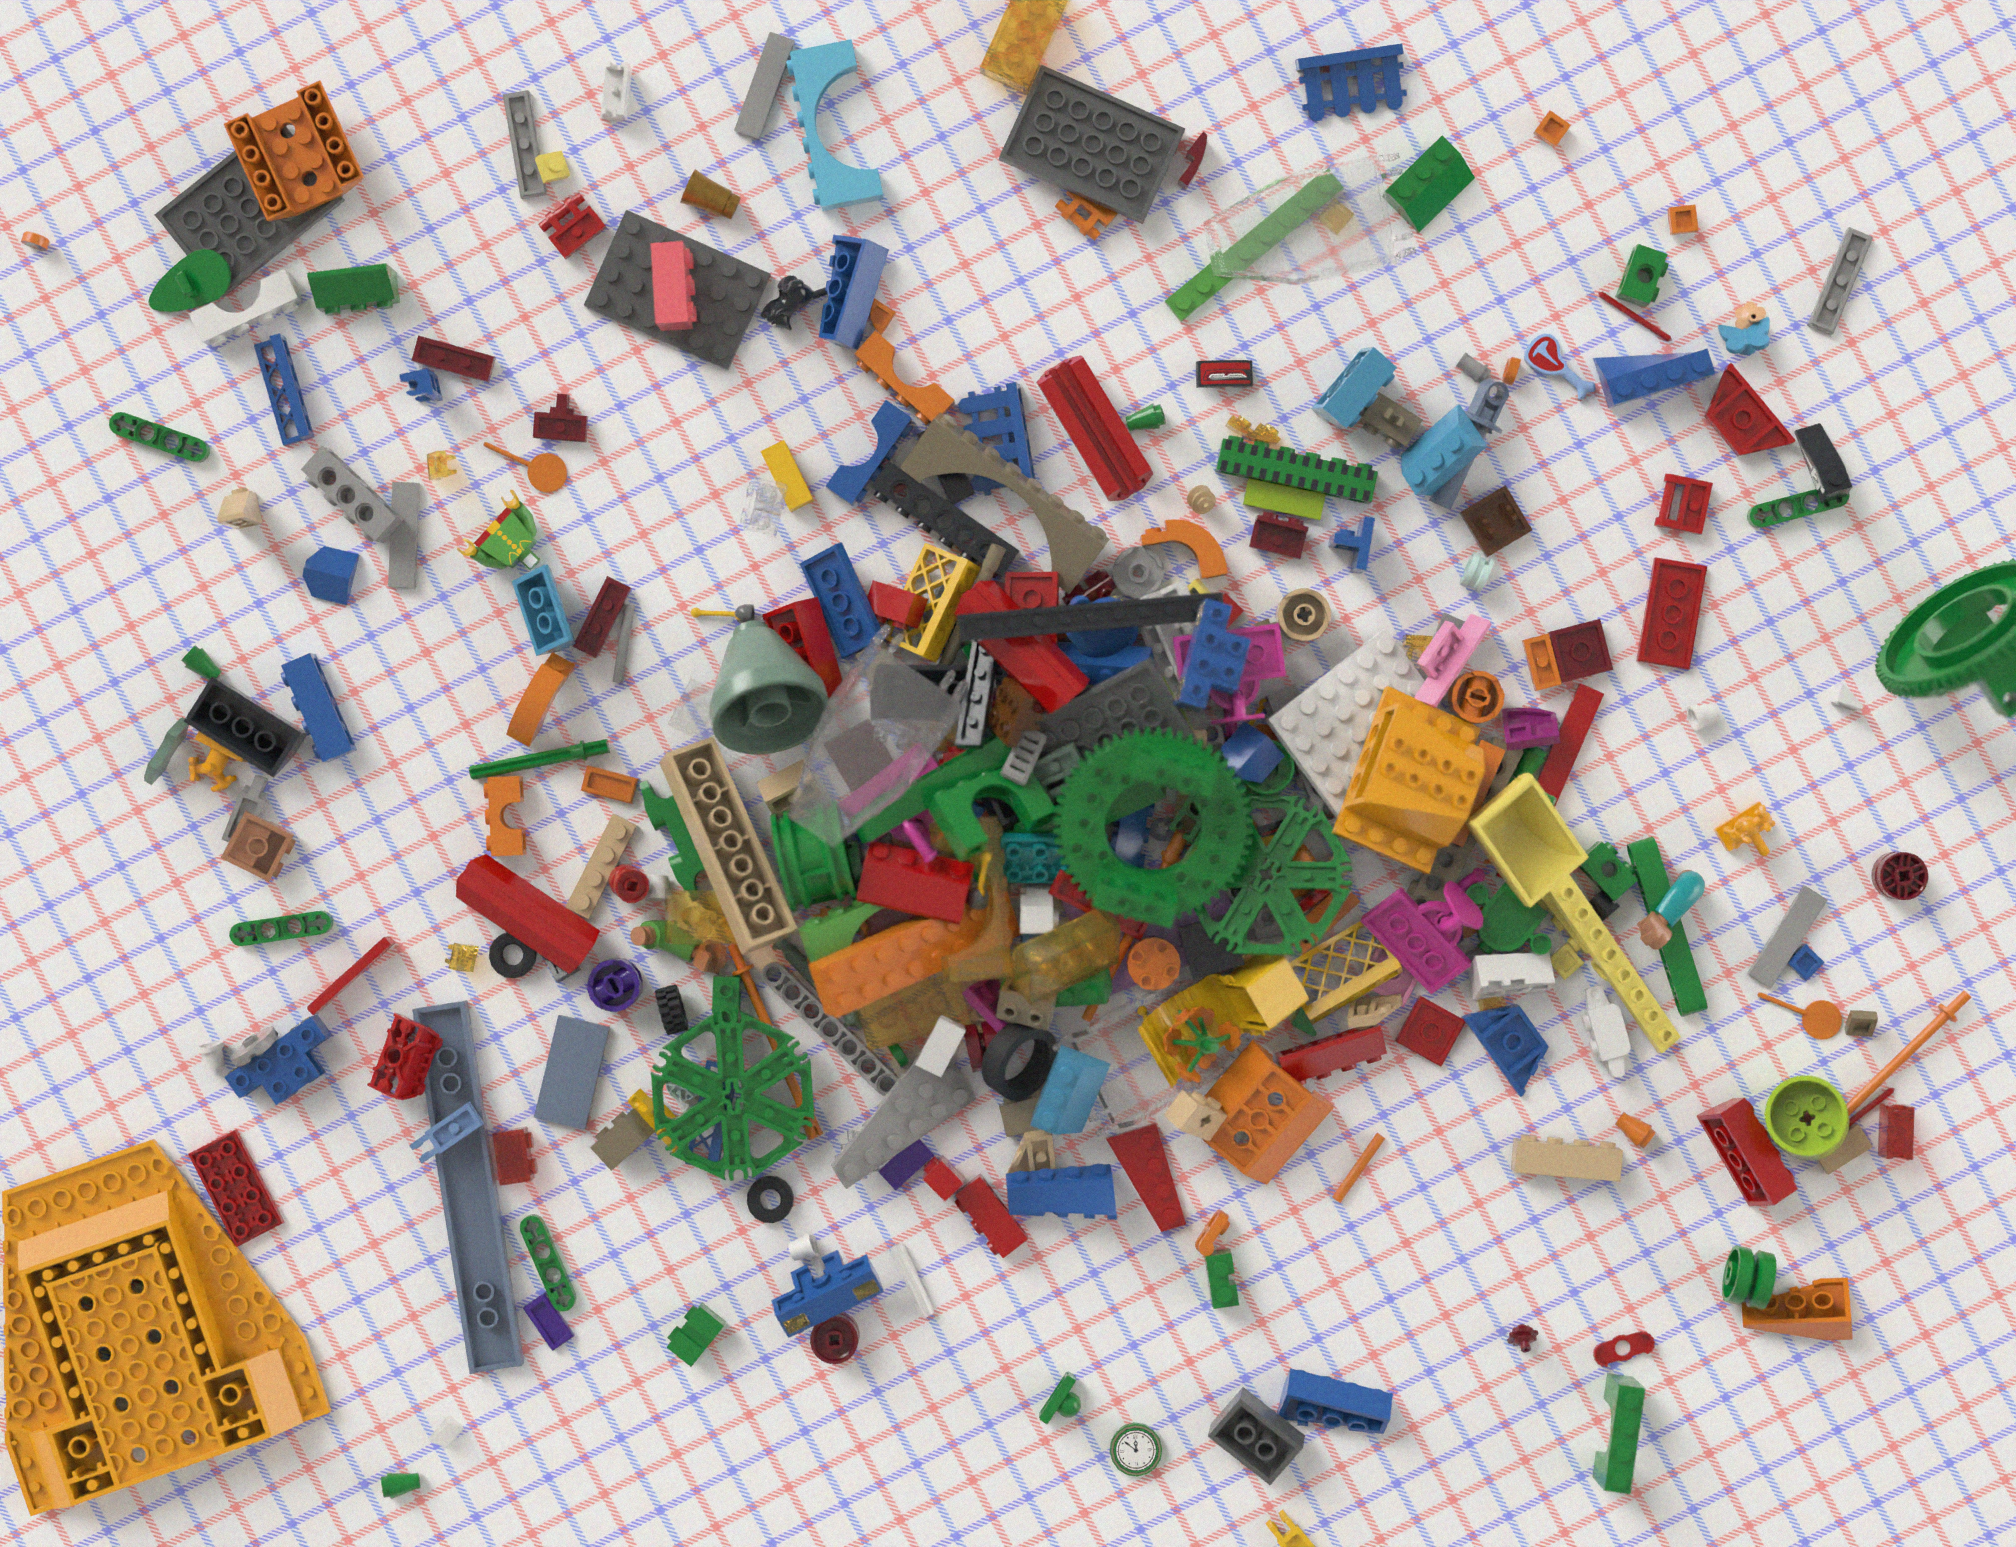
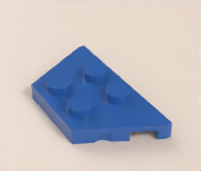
M1518 1004L1463 1015L1462 1019L1517 1095L1522 1097L1526 1092L1524 1088L1531 1075H1535L1539 1061L1544 1057L1549 1048L1530 1019Z

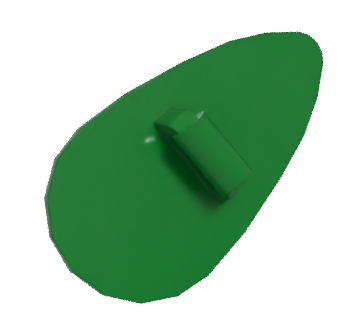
M200 249L193 251L181 259L158 281L149 297V306L153 310L162 312H177L204 306L220 299L226 294L230 286L231 271L229 264L221 254L214 250Z

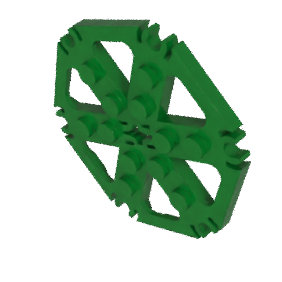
M1249 796L1250 801L1244 805H1250L1252 810L1256 808H1280L1285 810L1287 816L1267 848L1254 824H1247L1253 829V833L1246 835L1251 838V844L1244 845L1249 848V854L1241 855L1245 858V865L1237 864L1241 872L1240 874L1232 873L1235 882H1226L1228 889L1241 890L1221 922H1215L1211 919L1203 903H1201V911L1195 907L1193 908L1211 941L1218 932L1219 934L1214 940L1217 946L1222 939L1229 940V945L1226 948L1229 953L1233 951L1235 944H1238L1233 952L1234 955L1296 956L1292 950V945H1295L1297 952L1303 953L1300 943L1303 940H1308L1311 946L1314 947L1315 940L1311 936L1312 934L1318 938L1320 943L1352 891L1351 888H1341V885L1344 887L1352 886V881L1342 879V875L1345 872H1353V868L1349 865L1341 867L1342 864H1352L1338 837L1332 834L1333 829L1322 809L1316 818L1314 816L1318 813V806L1314 805L1313 809L1309 812L1303 810L1307 802L1304 798L1299 801L1298 807H1295L1296 802L1300 798L1299 796ZM1312 830L1322 832L1334 853V857L1330 862L1292 860ZM1200 832L1198 833L1197 837L1195 838V840L1193 841L1192 845H1191L1190 848L1188 849V851H1187V853L1185 854L1184 858L1191 852V850H1192L1193 847L1195 846V844H1196V842H1197V840H1198V837H1199ZM1271 868L1273 879H1266L1261 884L1262 875L1260 872H1266ZM1291 890H1328L1332 893L1333 900L1321 920L1313 924L1307 921ZM1267 903L1284 933V939L1279 944H1252L1247 940V933Z
M732 1010V1019L730 1021H724L722 1019V1011H719L717 1014L719 1023L715 1024L714 1013H712L663 1046L662 1049L669 1051L671 1055L669 1056L668 1053L660 1051L658 1056L666 1060L665 1065L658 1066L653 1064L652 1066L654 1071L662 1073V1075L651 1071L655 1133L660 1129L666 1128V1130L659 1132L657 1138L660 1140L665 1136L670 1137L672 1141L665 1146L666 1151H671L675 1146H678L675 1151L670 1152L671 1156L725 1181L726 1169L729 1170L730 1181H734L733 1173L736 1170H741L744 1180H747L749 1176L747 1168H751L753 1178L803 1144L802 1141L795 1139V1136L801 1140H806L807 1135L801 1133L799 1129L802 1125L812 1128L813 1123L804 1117H810L815 1120L811 1060L809 1058L806 1062L800 1063V1061H804L808 1057V1053L804 1052L801 1055L794 1053V1049L800 1045L799 1040L792 1042L788 1046L787 1044L791 1040L796 1039L795 1036L740 1011L741 1020L738 1022L735 1010ZM748 1028H752L775 1039L777 1048L744 1071L743 1032ZM704 1032L713 1033L716 1040L718 1073L685 1058L682 1055V1048ZM792 1072L798 1073L801 1077L802 1103L797 1108H791L761 1094ZM672 1082L704 1097V1099L679 1116L669 1118L664 1112L663 1087L666 1083ZM731 1082H733L735 1092L741 1094L740 1097L736 1098L735 1109H732L730 1098H725V1095L730 1093ZM741 1102H743V1108H740ZM724 1104H727V1110H724ZM748 1118L783 1134V1142L760 1158L753 1157L750 1153ZM721 1121L724 1152L721 1160H709L689 1149L688 1144L691 1140Z

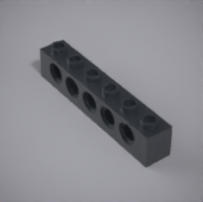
M888 461L871 486L875 490L873 495L885 504L888 500L897 506L896 512L907 519L910 515L919 521L917 523L919 528L928 534L934 531L940 535L938 540L950 549L953 545L962 551L960 556L972 563L975 560L980 564L983 563L985 558L980 555V549L984 545L995 543L1005 548L1006 551L997 571L993 574V579L996 576L1002 578L1020 552L926 485L920 484L891 461ZM898 485H904L908 488V495L903 499H898L893 494L895 487ZM926 500L929 502L930 509L927 513L920 514L915 510V505L918 501ZM948 515L952 519L950 527L946 529L938 527V517ZM962 530H969L973 533L974 537L970 543L963 544L959 541L958 535Z

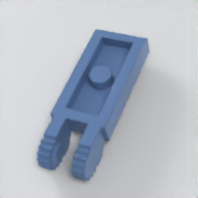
M469 1101L424 1132L425 1135L409 1146L413 1150L422 1146L428 1139L431 1141L435 1148L425 1152L419 1158V1161L424 1163L437 1153H442L483 1125L484 1121Z

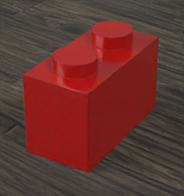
M874 580L867 596L878 622L886 624L888 619L893 621L892 626L906 631L908 626L916 629L919 628L928 602L927 598Z
M944 1155L939 1159L934 1156L924 1166L923 1180L944 1202L964 1184L965 1177Z

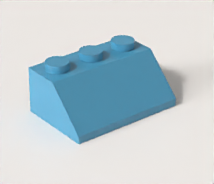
M1375 347L1361 348L1311 409L1340 429L1352 428L1361 418L1359 415L1361 410L1365 406L1367 408L1375 402L1378 397L1376 392L1381 386L1385 388L1394 379L1395 375L1393 372L1397 367Z
M1457 404L1401 454L1402 475L1415 495L1431 496L1488 447L1461 405Z
M542 565L513 580L512 584L536 656L559 652L576 644L549 565Z
M1060 1045L1033 1110L1030 1125L1054 1135L1082 1133L1111 1063Z

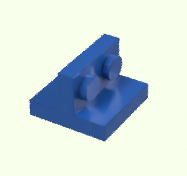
M1364 516L1359 520L1356 536L1355 531L1340 529V531L1329 537L1328 547L1354 551L1350 570L1352 573L1361 574L1367 569L1375 518Z

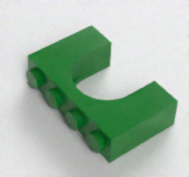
M1003 765L998 770L993 772L991 770L985 771L974 780H964L957 784L955 788L950 790L942 789L933 795L928 810L959 861L983 852L989 840L972 811V803L977 799L995 797L1005 801L1013 808L1027 832L1051 822L1055 814V807L1032 771L1025 786L1001 776ZM1010 765L1011 768H1013V769H1015V770H1017V771H1019V772H1021V773H1023V774L1025 773V771H1023V770H1021V769H1019V768H1017V767H1015V766H1013V765Z
M1607 1373L1603 1399L1609 1404L1611 1411L1610 1436L1606 1452L1596 1451L1592 1475L1604 1491L1630 1495L1646 1390L1633 1376Z

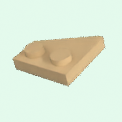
M1401 993L1363 997L1354 1000L1349 1006L1347 1016L1348 1027L1365 1030L1378 1024L1403 1004Z
M1037 1130L1024 1133L1007 1173L1037 1171L1044 1168L1056 1169L1052 1133Z

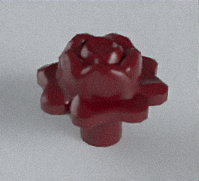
M1520 1324L1509 1333L1507 1342L1515 1347L1520 1346L1521 1352L1526 1353L1531 1351L1530 1344L1537 1341L1539 1333L1538 1330H1533L1529 1325Z

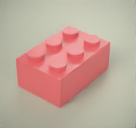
M683 241L651 243L656 325L661 331L693 329V322H697L696 306L691 302V295H695V281L689 273V269H694L693 253H690V248L687 249Z

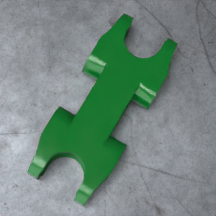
M648 780L639 783L645 810L655 831L668 827L679 852L668 857L676 880L684 888L692 902L700 899V893L696 886V877L705 868L674 796L672 795L666 799L656 795Z

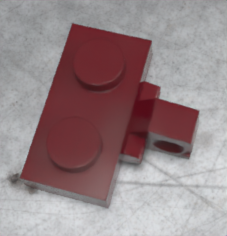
M557 393L556 407H550V413L534 412L533 438L586 443L588 416L574 415L575 409L569 408L570 395Z

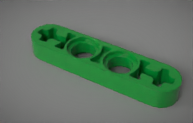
M117 412L109 420L110 430L114 434L178 457L200 463L204 462L210 455V447L202 439L125 412ZM125 417L126 423L135 426L134 431L127 428H122L120 431L117 421H123ZM145 426H151L154 430V435L150 440H143L141 437V430ZM175 434L179 439V443L176 448L169 449L165 444V440L169 435ZM185 442L194 447H197L198 443H200L199 448L203 449L202 454H197L194 457V452L184 449Z
M1816 489L1751 507L1747 513V520L1754 528L1768 527L1839 508L1848 502L1850 494L1848 493L1847 496L1839 498V503L1836 500L1826 502L1827 507H1824V503L1821 504ZM1808 495H1812L1817 499L1818 504L1814 510H1809L1804 505V500ZM1782 502H1787L1792 506V513L1788 517L1782 516L1779 512V505ZM1757 509L1761 513L1772 510L1773 515L1763 518V523L1760 520L1754 519V515L1758 513Z
M314 911L237 923L231 927L229 937L232 943L237 946H248L321 935L332 929L334 920L331 914L326 911ZM318 915H321L322 919H326L327 924L323 925V930H320L319 926L308 927L307 922L316 921L319 918ZM291 919H297L301 923V930L297 934H293L288 930V923ZM265 923H271L275 927V934L271 938H267L262 934V927ZM241 927H243L244 931L255 930L256 935L246 936L243 942L241 937L237 938L236 932H240Z
M530 1214L520 1223L521 1235L553 1307L561 1312L568 1311L576 1303L575 1290L544 1220L539 1215ZM528 1220L539 1224V1227L536 1228V1233L538 1237L544 1234L545 1238L538 1239L532 1244L530 1239H534L535 1235L532 1230L527 1231L526 1226L529 1225ZM542 1243L548 1245L550 1248L549 1256L546 1258L539 1257L536 1254L537 1245ZM549 1268H556L560 1271L561 1277L557 1282L548 1280L546 1272ZM563 1282L566 1286H563L561 1290L565 1296H570L566 1306L564 1302L559 1303L557 1300L561 1296L559 1290L557 1289L555 1292L552 1290V1288L559 1286Z

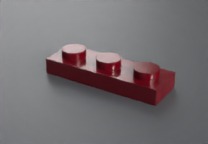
M418 335L411 361L489 383L496 357Z
M607 576L575 640L576 644L572 647L594 658H598L632 588Z

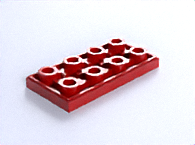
M237 1129L188 1154L236 1247L284 1223Z

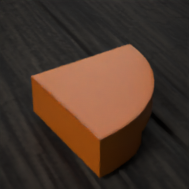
M874 298L870 319L876 331L883 335L896 312Z

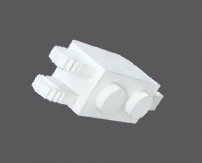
M1601 985L1584 989L1587 1008L1583 1009L1585 1016L1581 1018L1585 1031H1590L1592 1041L1589 1042L1590 1051L1593 1057L1597 1056L1598 1060L1604 1061L1610 1076L1621 1078L1626 1072L1623 1056L1628 1055L1631 1050L1621 1009L1619 1006L1608 1001Z

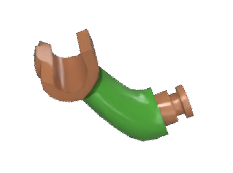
M663 920L645 921L640 926L634 927L630 934L634 945L642 946L648 950L658 949L666 951L689 963L693 961L692 964L703 972L709 971L719 974L727 962L725 957L727 947L710 939H704L700 943V940L685 930Z

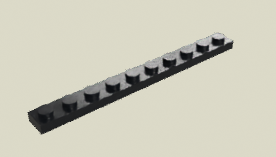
M1223 592L959 614L956 616L959 642L1190 623L1196 621L1199 606L1205 599L1223 603Z

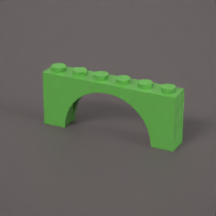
M855 898L851 900L852 904L846 907L837 906L830 909L828 915L824 917H813L804 922L805 925L798 928V932L809 962L812 963L850 946L860 925L870 915L885 907L859 902Z

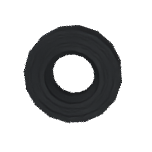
M507 932L494 939L490 946L489 960L491 966L498 974L505 978H518L526 975L532 970L536 962L537 952ZM511 944L519 946L523 952L521 962L516 965L506 963L503 958L504 949Z
M765 1176L759 1178L751 1185L747 1193L746 1203L749 1212L755 1219L763 1223H776L789 1215L793 1207L794 1195L791 1187L785 1180L777 1176ZM768 1189L775 1190L780 1195L779 1206L772 1210L764 1208L760 1202L761 1194Z

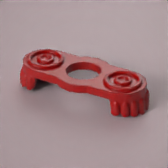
M1639 1331L1629 1335H1617L1612 1340L1596 1345L1593 1350L1594 1361L1602 1367H1608L1609 1363L1615 1361H1627L1641 1353L1649 1354L1653 1351L1652 1348H1655V1341L1651 1334L1646 1331ZM1622 1340L1627 1341L1630 1345V1350L1625 1355H1619L1615 1351L1616 1344Z

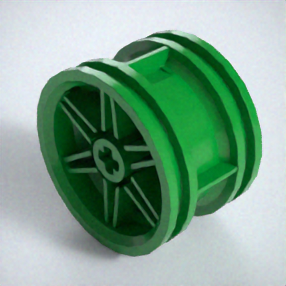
M836 800L830 801V807L826 808L823 803H819L817 807L793 813H790L789 810L784 811L781 818L776 813L770 815L772 837L779 871L792 913L798 912L801 905L807 910L811 909L812 905L836 899L839 902L845 901V895H851L852 899L857 898L856 879L853 877L848 856V840Z

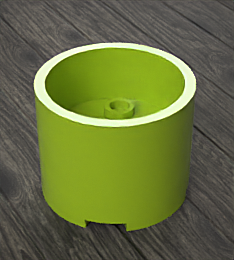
M1810 1075L1789 1078L1780 1083L1767 1100L1765 1107L1767 1129L1777 1146L1786 1154L1796 1159L1813 1161L1828 1157L1842 1145L1848 1134L1849 1114L1845 1101L1840 1092L1831 1083L1822 1078ZM1805 1113L1815 1117V1120L1811 1121V1126H1806L1805 1122H1800V1119L1804 1118Z

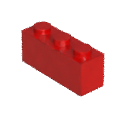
M981 1173L955 1192L957 1198L954 1201L963 1214L965 1212L969 1213L973 1219L970 1222L979 1235L981 1233L985 1234L989 1240L986 1244L995 1256L1000 1254L1002 1258H1005L1028 1240L1026 1232L1013 1215H1009V1210Z

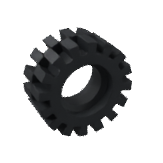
M674 984L656 989V1002L666 1034L672 1035L689 1030L686 1011L677 985Z

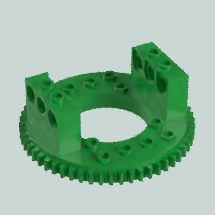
M2013 558L2010 561L2003 560L1997 564L1995 562L1990 566H1984L1981 569L1965 574L1959 579H1955L1940 590L1935 591L1931 596L1925 598L1906 617L1901 619L1902 621L1889 633V638L1884 640L1885 644L1880 647L1882 651L1877 653L1879 657L1875 659L1877 662L1875 664L1876 676L1889 693H1892L1893 696L1897 695L1899 698L1904 696L1905 699L1909 697L1912 699L1942 697L1976 683L1997 715L2009 720L2016 715V560ZM1997 605H2006L2001 616L1993 623L1987 612ZM2009 694L2008 700L2004 702L2005 697Z
M1146 726L1145 732L1142 734L1137 727L1134 730V735H1130L1127 730H1124V738H1120L1116 733L1113 734L1114 742L1112 743L1107 738L1103 739V748L1095 744V754L1087 750L1085 752L1087 761L1079 758L1078 764L1080 768L1072 766L1071 773L1074 777H1065V782L1069 786L1061 785L1060 791L1065 795L1057 796V802L1062 805L1055 806L1054 812L1060 814L1053 819V823L1059 825L1053 828V832L1060 835L1055 838V844L1062 845L1057 849V854L1065 855L1061 858V865L1069 864L1065 869V873H1074L1071 877V882H1080L1078 885L1079 892L1087 890L1086 898L1092 897V907L1113 912L1115 916L1117 914L1124 915V919L1131 917L1137 922L1142 920L1147 923L1150 922L1171 928L1175 914L1178 919H1182V912L1184 911L1189 916L1192 915V908L1194 907L1201 911V903L1205 902L1210 906V897L1213 896L1219 899L1220 894L1218 890L1227 891L1226 882H1235L1232 873L1240 874L1241 871L1237 864L1245 865V858L1241 855L1249 854V848L1244 845L1251 844L1252 842L1251 838L1246 836L1253 833L1252 827L1247 825L1253 822V818L1246 815L1252 812L1250 805H1244L1250 800L1248 795H1241L1246 791L1245 785H1238L1242 781L1240 775L1233 776L1236 772L1234 766L1226 768L1229 764L1227 758L1219 760L1221 756L1219 750L1211 753L1212 744L1209 743L1203 748L1202 738H1199L1194 743L1193 734L1190 733L1186 738H1183L1182 730H1179L1176 735H1172L1170 727H1168L1165 734H1162L1160 726H1157L1155 733H1151L1149 726ZM1150 781L1154 782V786L1160 787L1161 784L1179 789L1181 793H1187L1196 804L1201 816L1200 834L1191 852L1178 863L1161 869L1139 868L1124 861L1112 849L1105 832V819L1108 809L1122 791L1134 784Z

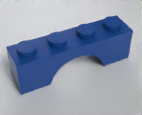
M885 400L871 420L878 437L877 448L872 457L865 463L857 466L840 464L826 484V488L852 507L856 502L860 504L868 493L865 488L869 482H875L883 469L880 467L886 459L890 461L896 454L898 447L895 445L901 437L906 439L914 427L911 425L912 417Z
M1058 642V648L1089 679L1087 683L1089 685H1097L1149 657L1154 662L1152 647L1126 646L1112 656L1092 658L1080 653L1072 642Z

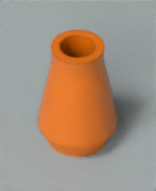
M1625 1112L1622 1113L1615 1123L1636 1147L1639 1145L1643 1149L1656 1133L1651 1129V1125Z

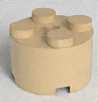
M1299 588L1291 591L1278 603L1275 617L1277 623H1279L1281 633L1286 638L1295 642H1308L1318 638L1325 632L1331 619V609L1327 599L1317 591L1309 588ZM1300 608L1304 612H1309L1306 622L1297 618Z

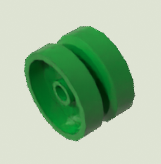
M1735 1245L1729 1253L1722 1281L1723 1300L1736 1305H1740L1745 1300L1749 1308L1764 1310L1772 1296L1776 1279L1777 1266L1775 1254L1759 1250L1753 1255L1752 1249Z

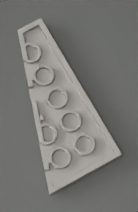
M920 1052L915 1057L914 1061H916V1059L919 1057ZM952 1058L942 1077L915 1065V1062L905 1074L900 1076L878 1104V1109L871 1118H867L863 1123V1128L853 1140L848 1142L830 1165L846 1189L976 1100Z

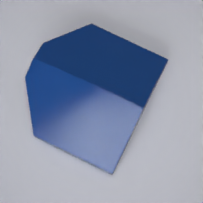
M323 546L309 557L305 562L302 576L311 596L347 605L360 555Z
M1245 721L1220 748L1224 758L1229 760L1227 766L1235 767L1236 772L1234 774L1236 776L1240 775L1241 779L1256 783H1262L1284 757L1281 751L1265 734Z

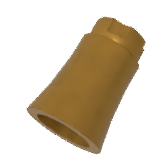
M695 169L686 185L680 203L700 208L719 217L723 216L732 219L741 197Z

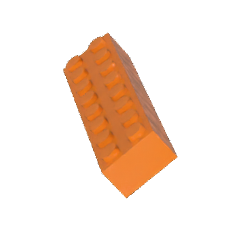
M995 883L983 886L989 892L988 906L985 909L978 910L971 908L967 903L960 925L918 915L808 964L824 1013L835 1018L841 1017L956 965L959 961L967 960L1022 935L1006 886Z

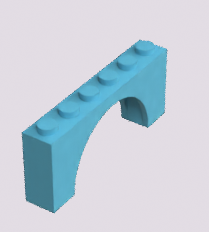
M852 39L790 51L791 60H786L789 76H794L796 85L791 87L794 102L800 101L801 111L797 112L799 127H805L807 137L802 138L805 154L810 153L812 163H808L807 167L810 179H815L817 189H812L815 205L820 204L822 211L884 199L878 168L858 169L841 163L825 149L817 134L816 116L823 95L838 79L858 71Z

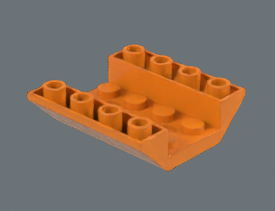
M321 80L297 90L298 97L254 117L246 113L223 124L267 221L305 213L347 194L365 178ZM287 125L295 127V134L291 138H284L282 136V130ZM308 173H315L317 176V181L313 186H305L304 177Z
M1252 1039L1204 1095L1206 1099L1210 1096L1222 1105L1220 1109L1227 1117L1210 1141L1202 1140L1245 1176L1267 1185L1335 1106L1315 1089L1312 1092L1307 1090L1272 1061L1273 1055ZM1273 1092H1278L1283 1096V1102L1279 1105H1273L1269 1102L1268 1096ZM1237 1132L1247 1133L1249 1141L1245 1144L1236 1142L1234 1135Z

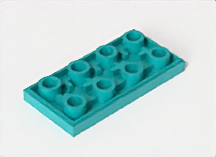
M1001 833V883H1053L1059 870L1065 871L1069 865H1061V858L1065 855L1057 854V849L1062 845H1056L1055 838L1060 835L1054 833Z

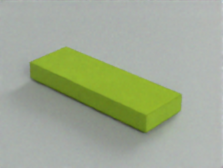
M1248 478L1243 505L1320 521L1326 494Z

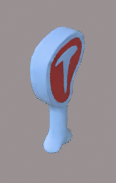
M1541 334L1533 339L1524 352L1525 363L1540 374L1547 376L1559 375L1565 378L1576 388L1578 400L1584 399L1587 393L1595 391L1596 386L1594 382L1582 380L1569 369L1567 362L1561 357L1560 344L1553 335Z

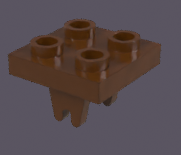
M1506 485L1459 513L1486 558L1532 531L1531 526Z
M1004 677L1002 685L997 690V699L993 709L989 712L987 726L1006 746L1016 748L1022 731L1040 730V726L1035 721H1042L1044 717L1033 711L1034 707L1032 704L1034 698L1015 679Z

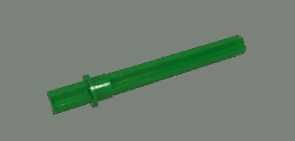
M607 739L584 743L581 740L580 744L472 765L469 767V774L471 779L476 780L571 760L583 759L587 761L588 757L610 753L609 743Z

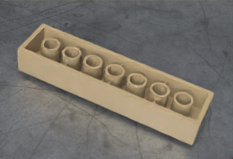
M714 736L665 753L659 764L742 955L791 937L798 928Z

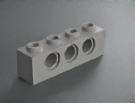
M321 446L301 468L307 475L305 480L317 489L319 487L325 492L323 497L335 507L338 505L344 511L342 515L351 524L357 523L362 528L360 533L370 542L384 543L404 521L392 507L330 448ZM335 472L336 481L333 485H330L328 478L331 473ZM353 490L355 498L351 503H348L347 494ZM369 508H372L373 518L367 521L365 513Z

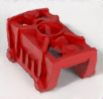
M394 1013L391 1028L387 1029V1039L377 1065L373 1066L372 1070L374 1073L367 1086L397 1100H407L417 1097V1095L421 1096L425 1092V1078L436 1050H439L443 1044V1039L430 1027L399 1013ZM415 1027H418L415 1040L408 1044L409 1036L414 1032ZM397 1075L399 1083L395 1093L391 1092L393 1089L392 1082Z

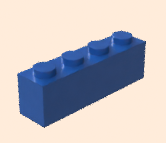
M308 653L281 665L283 670L280 673L285 686H290L294 696L291 697V701L296 711H301L304 718L301 723L305 733L308 736L311 735L314 741L312 749L318 760L321 759L322 762L329 763L356 751L357 748L316 654Z

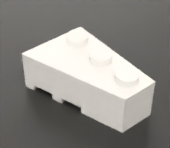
M1020 883V933H1053V927H1058V910L1053 909V896L1048 893L1052 883Z
M1532 951L1518 954L1475 956L1471 967L1467 970L1473 1000L1549 990L1555 984L1549 952L1542 956L1536 955Z

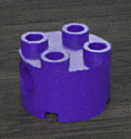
M612 958L599 963L592 969L588 978L587 991L589 997L598 1008L609 1012H618L629 1008L639 999L643 992V979L640 970L626 958Z

